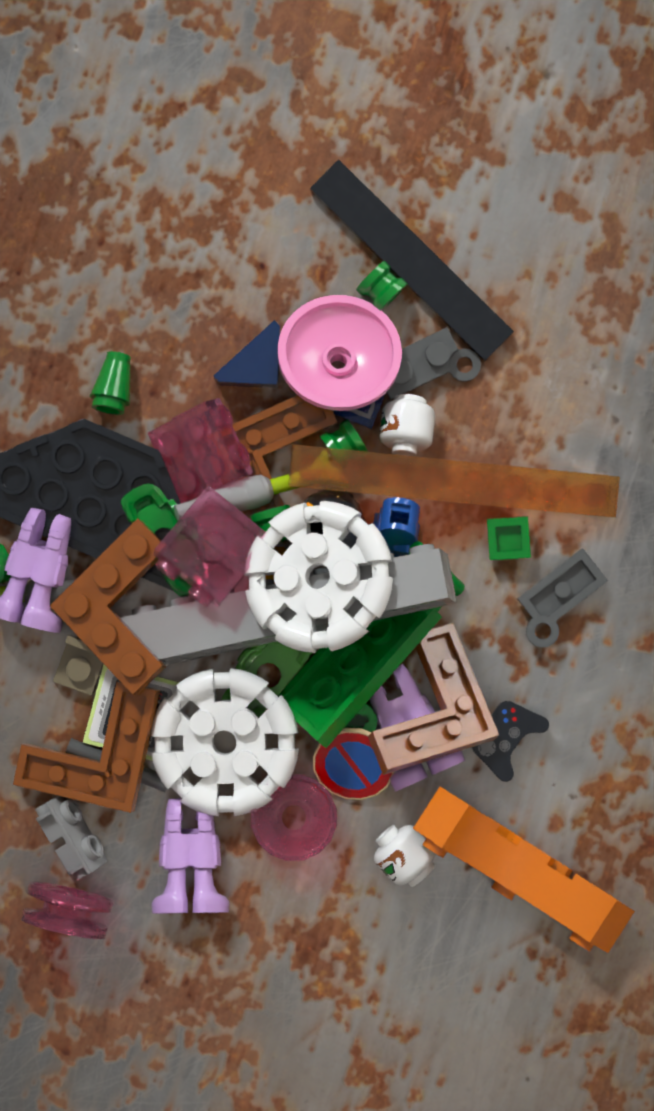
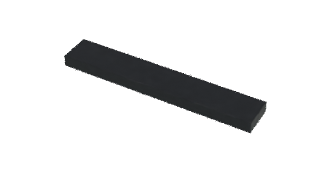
M339 159L311 186L310 191L382 262L385 261L398 278L408 283L407 286L484 362L513 334L514 331Z

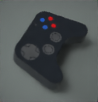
M503 701L491 714L499 736L494 741L472 747V750L501 781L508 782L514 776L510 761L513 750L525 735L546 732L549 728V721L545 717L511 701Z

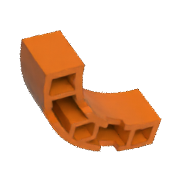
M442 787L438 788L413 827L415 831L426 837L422 844L423 846L442 858L449 852L493 879L494 883L491 888L511 901L515 895L523 898L573 931L569 939L589 952L593 946H596L609 953L635 912L578 874H575L573 879H570L569 876L573 870Z

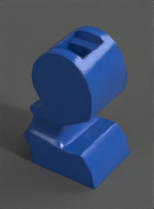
M387 498L383 501L380 512L374 514L373 524L381 532L390 553L394 554V558L409 555V547L418 541L420 525L418 521L420 506L415 501L406 498Z

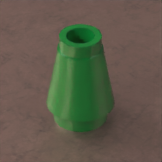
M115 351L107 352L106 359L90 394V398L93 399L92 408L94 410L111 415H123L125 406L130 405L131 357L129 355Z

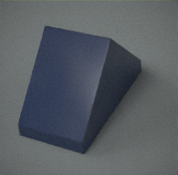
M274 320L213 375L215 381L220 386L278 388L279 363L277 353L281 333L278 323Z

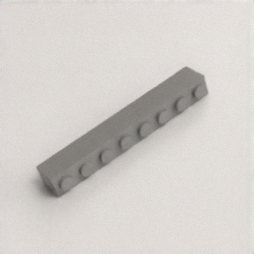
M434 544L412 547L409 549L410 554L394 558V554L390 553L392 562L388 563L389 577L393 578L392 591L380 618L376 616L373 621L457 603L448 554L440 548L435 549ZM372 565L359 566L360 580L372 578ZM312 571L309 577L311 586L315 589L324 587L329 581L330 573L314 575ZM266 579V589L278 588L274 584V580ZM234 588L218 589L211 591L210 598L195 601V597L177 598L170 601L171 607L156 609L155 605L140 606L132 609V615L121 617L126 625L164 665L277 642L275 640L276 635L269 628L263 629L256 621L247 602L245 594L247 590L235 592ZM356 599L347 612L354 617L363 605ZM287 606L280 616L288 622L297 613ZM328 618L316 619V631H327V627H329Z

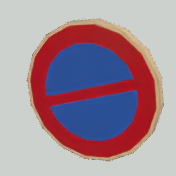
M344 728L327 748L320 743L318 744L313 755V771L319 783L330 793L344 799L364 800L377 796L388 787L394 772L382 774L368 738L371 732L361 728Z

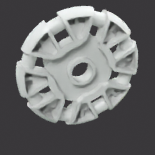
M321 501L320 505L307 506L306 503L292 506L268 522L271 525L262 537L257 535L252 543L244 575L249 578V590L245 591L247 602L263 629L269 628L276 635L275 640L284 646L310 653H315L318 648H329L330 651L344 648L368 633L369 631L366 628L376 616L380 618L386 609L393 584V578L389 577L388 563L392 562L390 551L378 528L373 523L368 525L361 519L362 514L354 508L330 501ZM322 522L323 534L311 533L310 523ZM349 532H352L357 537L356 543L352 548L342 542ZM283 537H286L293 544L281 555L274 548ZM372 565V578L360 580L359 566ZM318 566H326L330 573L328 583L322 588H313L309 581L310 573ZM274 575V582L278 588L266 589L265 576ZM357 599L363 606L353 617L347 610ZM287 606L297 613L288 622L280 616ZM328 618L329 627H327V631L317 632L316 619Z
M212 668L197 672L183 679L176 685L177 690L170 698L164 697L155 713L150 736L154 737L155 751L151 752V756L161 782L167 790L171 787L182 798L181 803L197 812L219 817V813L234 812V816H239L265 806L273 800L271 795L280 786L285 788L298 760L299 749L295 748V734L299 732L289 704L282 695L278 697L267 687L269 682L241 669L230 668L229 672H215V669ZM230 688L231 700L216 701V689ZM255 698L267 709L259 718L253 711L247 708ZM189 701H192L200 708L191 718L181 710ZM225 730L235 736L236 748L234 751L223 753L216 749L214 736L217 732ZM267 734H278V748H267ZM183 735V750H171V736ZM259 765L268 774L260 784L251 776ZM190 766L195 775L202 777L195 786L182 776ZM234 783L233 796L219 795V784Z

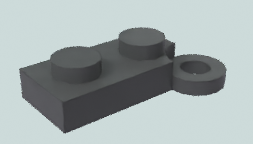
M448 327L402 348L400 369L387 394L390 400H393L396 395L406 394L448 373L458 381H471L480 371V358L470 349L458 350ZM460 358L470 359L472 362L471 371L467 373L460 372L457 368V361Z
M583 548L517 598L532 618L527 624L526 636L534 646L542 648L553 645L559 636V626L556 621L608 581ZM540 623H545L550 628V635L546 639H539L535 634V628Z

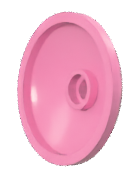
M330 295L307 302L288 318L279 336L277 354L283 378L299 397L323 409L346 411L367 406L378 400L390 389L400 369L402 347L397 329L382 310L380 311L370 302L357 297ZM335 361H340L345 364V367L336 369L331 364Z

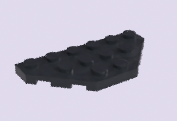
M81 419L59 430L41 435L0 453V518L21 526L30 508L43 509L46 513V520L42 535L48 538L51 524L56 515L61 514L71 518V532L68 546L94 558H98L130 526L122 508L121 499L132 489L143 484H153L160 488L168 500L174 499L177 505L181 504L159 450L86 419ZM159 529L155 532V535L170 549L169 551L175 548L176 536L171 530ZM155 564L141 577L174 591L163 578Z

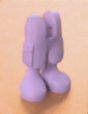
M30 508L22 522L18 539L14 541L10 549L11 551L4 571H7V575L11 577L5 591L0 596V619L21 623V625L43 631L60 633L63 622L57 614L52 612L50 597L52 587L58 588V586H63L68 566V555L66 554L71 532V518L61 514L56 515L51 524L48 539L44 541L41 538L46 513L43 509ZM32 579L35 582L29 602L26 608H24L23 596L27 581Z
M400 664L393 672L396 686L401 690L402 696L388 702L385 696L387 693L381 686L369 699L377 717L376 730L435 712L430 700L425 694L422 695L410 672L403 664ZM462 751L427 761V765L431 774L434 775L465 761ZM420 763L396 771L391 777V785L396 792L428 776L423 765Z
M181 798L169 799L166 807L164 835L161 836L159 844V867L168 869L167 884L163 894L157 896L152 901V914L188 913V898L186 894V869L188 867L194 869L192 913L229 912V901L225 896L218 894L212 876V869L221 866V844L218 835L215 833L214 816L196 811L198 828L182 829L183 812L181 809Z

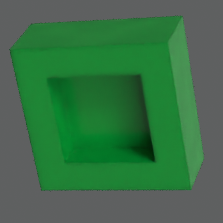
M528 516L487 519L490 560L531 558Z

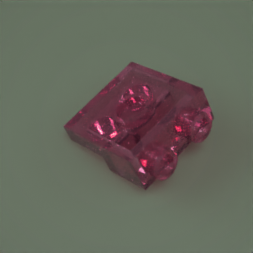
M220 398L205 401L148 432L154 449L159 450L181 503L196 499L210 491L253 474L249 464V453L245 446L239 442L232 426V415L227 407L222 404Z
M208 485L155 548L154 556L159 559L155 566L171 580L175 581L180 576L190 584L191 588L188 590V593L201 605L208 607L212 602L219 608L250 568L252 552L249 556L248 553L255 538L259 536L263 539L266 532Z

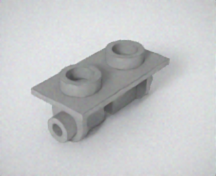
M56 796L35 809L39 816L36 818V821L41 826L49 842L52 843L60 837H63L66 844L56 849L55 852L67 870L68 875L73 874L76 880H79L108 862L103 854L101 842L90 832L82 818V811L74 800Z

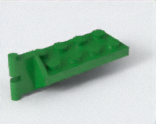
M416 541L409 547V549L424 544L420 541ZM451 572L455 596H458L464 591L465 585ZM441 607L372 621L366 628L369 632L354 643L334 651H330L329 648H320L282 690L278 697L282 695L287 701L296 722L316 741L327 748L442 618L438 613Z

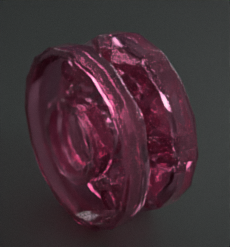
M292 774L285 788L280 786L270 796L273 799L258 810L256 808L251 810V828L258 843L270 855L285 861H304L319 854L331 842L337 826V808L330 792L316 779L303 774ZM291 805L301 807L306 814L304 824L296 829L288 828L282 822L283 811Z
M45 882L29 883L27 893L38 900L44 901L43 908H24L21 916L23 922L71 936L90 939L106 938L108 927L91 919L92 913H111L114 900L68 886Z

